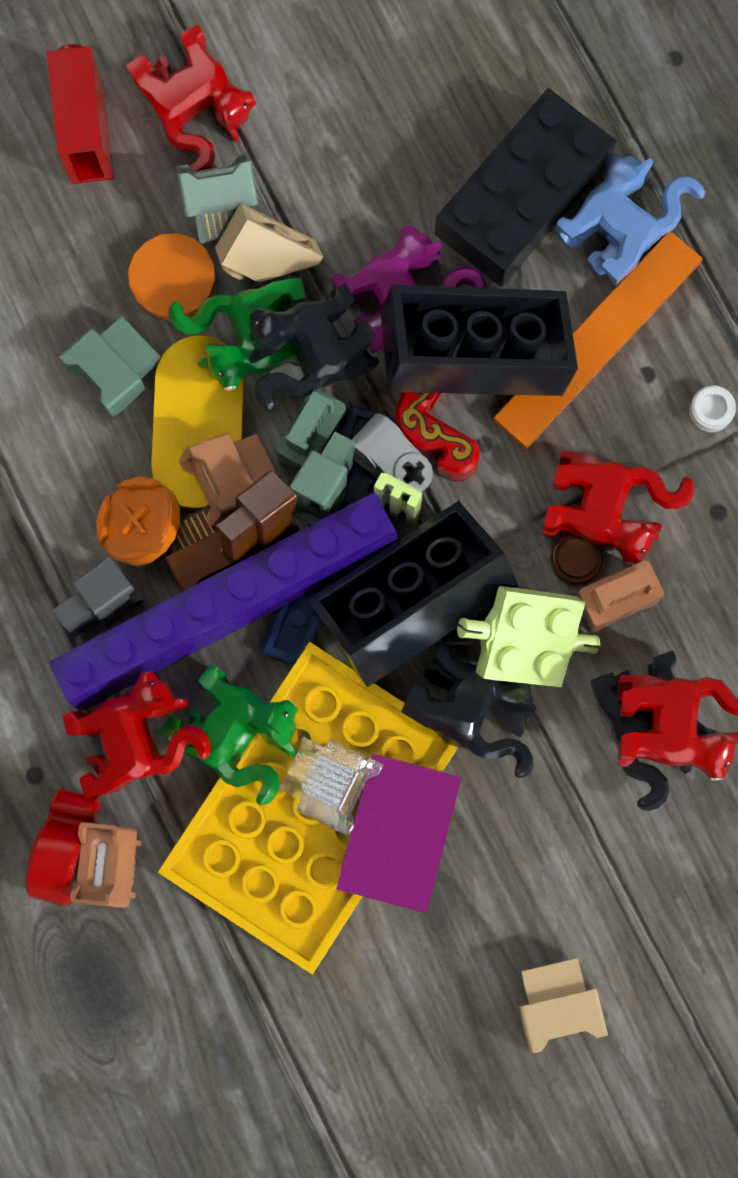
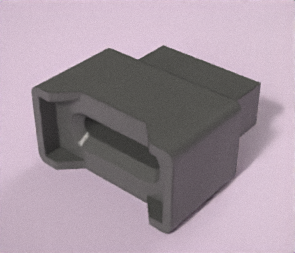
M109 555L72 582L78 592L52 611L63 626L76 638L100 620L106 627H109L142 603L143 600Z

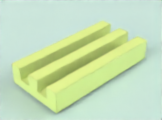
M381 472L374 485V492L382 507L384 508L386 503L389 504L390 515L397 519L401 511L406 513L405 523L413 527L421 512V491L385 472ZM390 487L394 488L391 494ZM404 494L410 497L408 502L402 500Z

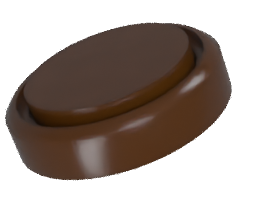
M573 534L562 537L555 544L551 553V566L555 575L567 584H586L597 576L602 567L603 555L600 546L590 544Z

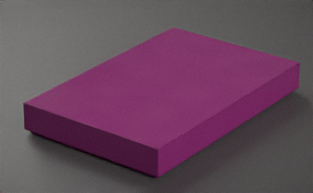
M372 754L336 889L427 914L462 777Z

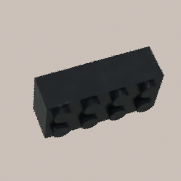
M547 88L436 216L435 235L496 284L503 287L554 228L558 220L566 214L605 168L606 159L614 152L617 140L550 88Z
M391 285L380 313L388 392L563 396L578 370L566 291Z
M457 501L310 598L308 602L327 635L364 685L369 687L456 629L457 626H460V619H471L495 602L499 586L517 588L519 585L505 553L460 501Z

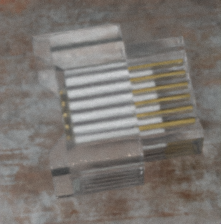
M302 737L300 741L302 744L283 783L279 785L278 789L300 800L297 806L298 812L338 832L350 835L355 826L351 812L367 779L379 775L383 764L333 739L328 742L326 747H323Z

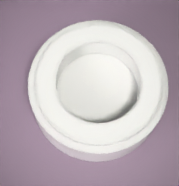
M715 385L700 389L695 394L689 407L692 422L699 429L706 432L723 430L729 425L736 412V403L732 394L725 388Z

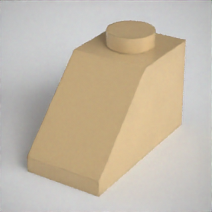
M241 203L215 247L222 265L221 267L226 273L239 280H244L245 277H248L259 283L318 265L323 258L316 240Z

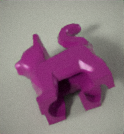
M412 225L405 226L400 230L398 242L393 249L374 256L355 275L347 278L338 273L331 278L334 290L346 283L356 300L354 303L371 296L378 303L381 310L377 315L371 318L362 315L353 320L355 327L362 322H368L376 338L369 345L372 354L384 349L380 313L391 285H416L409 272L428 267L441 259V255L438 252L443 246L441 242L433 243L426 233H420ZM468 267L452 270L443 281V286L461 287L464 284H468L473 288H487L483 275L476 269Z

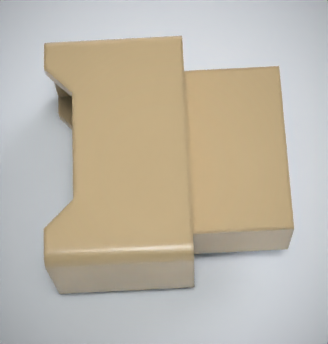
M578 958L520 971L527 1003L517 1005L527 1049L530 1054L543 1051L550 1039L583 1031L590 1033L596 1038L608 1036L597 988L585 989Z

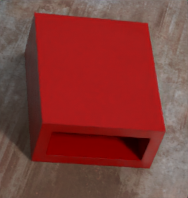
M67 44L61 46L58 50L46 51L57 152L71 185L114 179L104 86L91 46L83 47L78 44Z

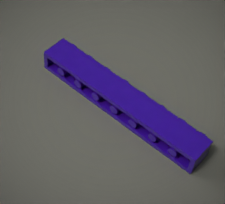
M373 492L49 661L50 667L67 702L77 710L84 711L134 685L141 673H156L356 569L397 542L396 531L377 495Z

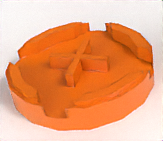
M178 233L160 234L146 241L134 253L128 269L129 287L138 306L145 312L147 311L149 314L156 316V318L170 321L168 309L170 304L175 301H179L186 316L191 317L195 315L204 299L211 297V294L213 295L216 286L215 267L207 249L194 238Z
M138 476L126 479L118 484L116 487L119 489L112 496L107 495L101 503L96 518V536L100 545L105 548L107 554L114 560L132 566L151 563L163 555L174 541L180 524V506L174 493L154 478Z

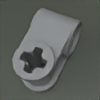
M376 413L352 439L355 442L354 461L368 471L376 480H378L381 472H385L404 482L403 478L406 475L404 468L408 467L411 472L407 476L410 481L407 484L421 492L430 485L433 477L432 465L409 442L399 427L386 416ZM390 487V494L392 493V491H393V489H394V488H392V487Z

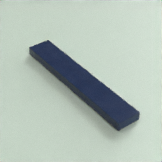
M352 405L342 435L352 440L376 413ZM355 461L347 474V495L337 511L368 496L374 477ZM337 579L277 610L262 651L263 655L295 665L308 643H315L321 626L308 600L336 582Z

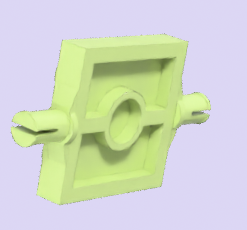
M499 586L493 608L485 621L462 618L459 624L463 627L457 626V633L460 638L480 639L481 654L476 673L483 679L562 687L572 653L579 651L595 654L599 649L594 645L600 646V639L597 635L578 633L585 601L572 595Z

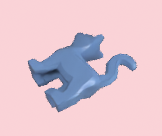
M613 153L605 161L606 174L604 181L589 192L580 211L572 220L564 217L558 220L555 225L557 230L556 236L568 248L572 249L580 245L596 231L609 242V245L603 252L594 251L587 258V265L599 277L607 274L611 282L617 285L636 268L644 252H647L663 235L676 227L681 219L680 195L682 193H689L695 198H704L706 193L704 186L697 179L690 176H680L667 183L662 194L664 214L661 217L654 218L627 197L642 188L648 181V171L653 164V160L649 158L642 163L632 156L623 157Z

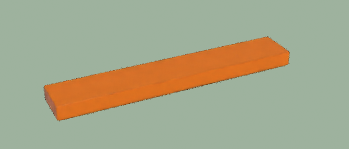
M672 231L668 232L573 333L578 370L563 396L515 395L494 417L493 422L526 451L701 264L703 258Z

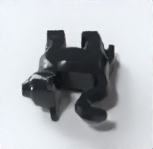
M346 283L331 291L326 301L302 302L286 312H274L258 308L250 314L251 330L249 336L254 347V351L249 356L250 363H256L272 355L284 344L288 343L294 351L304 375L301 380H297L285 373L275 372L266 373L259 378L254 391L255 398L262 409L267 412L275 409V403L272 398V391L275 389H280L298 398L308 396L313 391L326 387L336 381L355 379L374 370L380 363L377 356L373 357L367 351L369 345L376 338L368 322L356 325L351 331V336L342 338L333 324L356 301Z
M442 639L424 677L432 685H437L446 690L448 695L444 701L438 700L430 695L429 688L418 683L405 701L401 712L424 727L436 732L446 744L467 749L475 756L486 760L497 759L506 755L513 756L517 760L514 772L515 777L524 778L528 776L534 767V758L528 746L520 740L509 738L488 743L482 738L480 731L487 711H491L510 731L521 738L524 733V720L528 715L534 714L537 708L532 703L533 698L531 696L530 684L483 679L476 673L477 665L462 661L451 654V644L447 641L443 642L444 640Z
M673 650L653 657V663L647 666L648 675L667 681L675 679L671 671L677 661ZM628 670L621 672L617 676H614L611 672L590 681L598 710L611 726V733L617 749L618 744H621L622 735L632 732L651 731V713L648 711H637L632 717L620 716L621 702H618V679L620 675H630ZM697 720L698 736L717 733L716 730L707 728ZM635 758L631 765L622 767L627 776L647 782L651 787L650 792L637 801V806L641 810L651 811L659 808L666 802L669 793L668 780L656 766L640 762L638 758ZM682 765L680 767L683 773L687 774L691 772L693 765Z

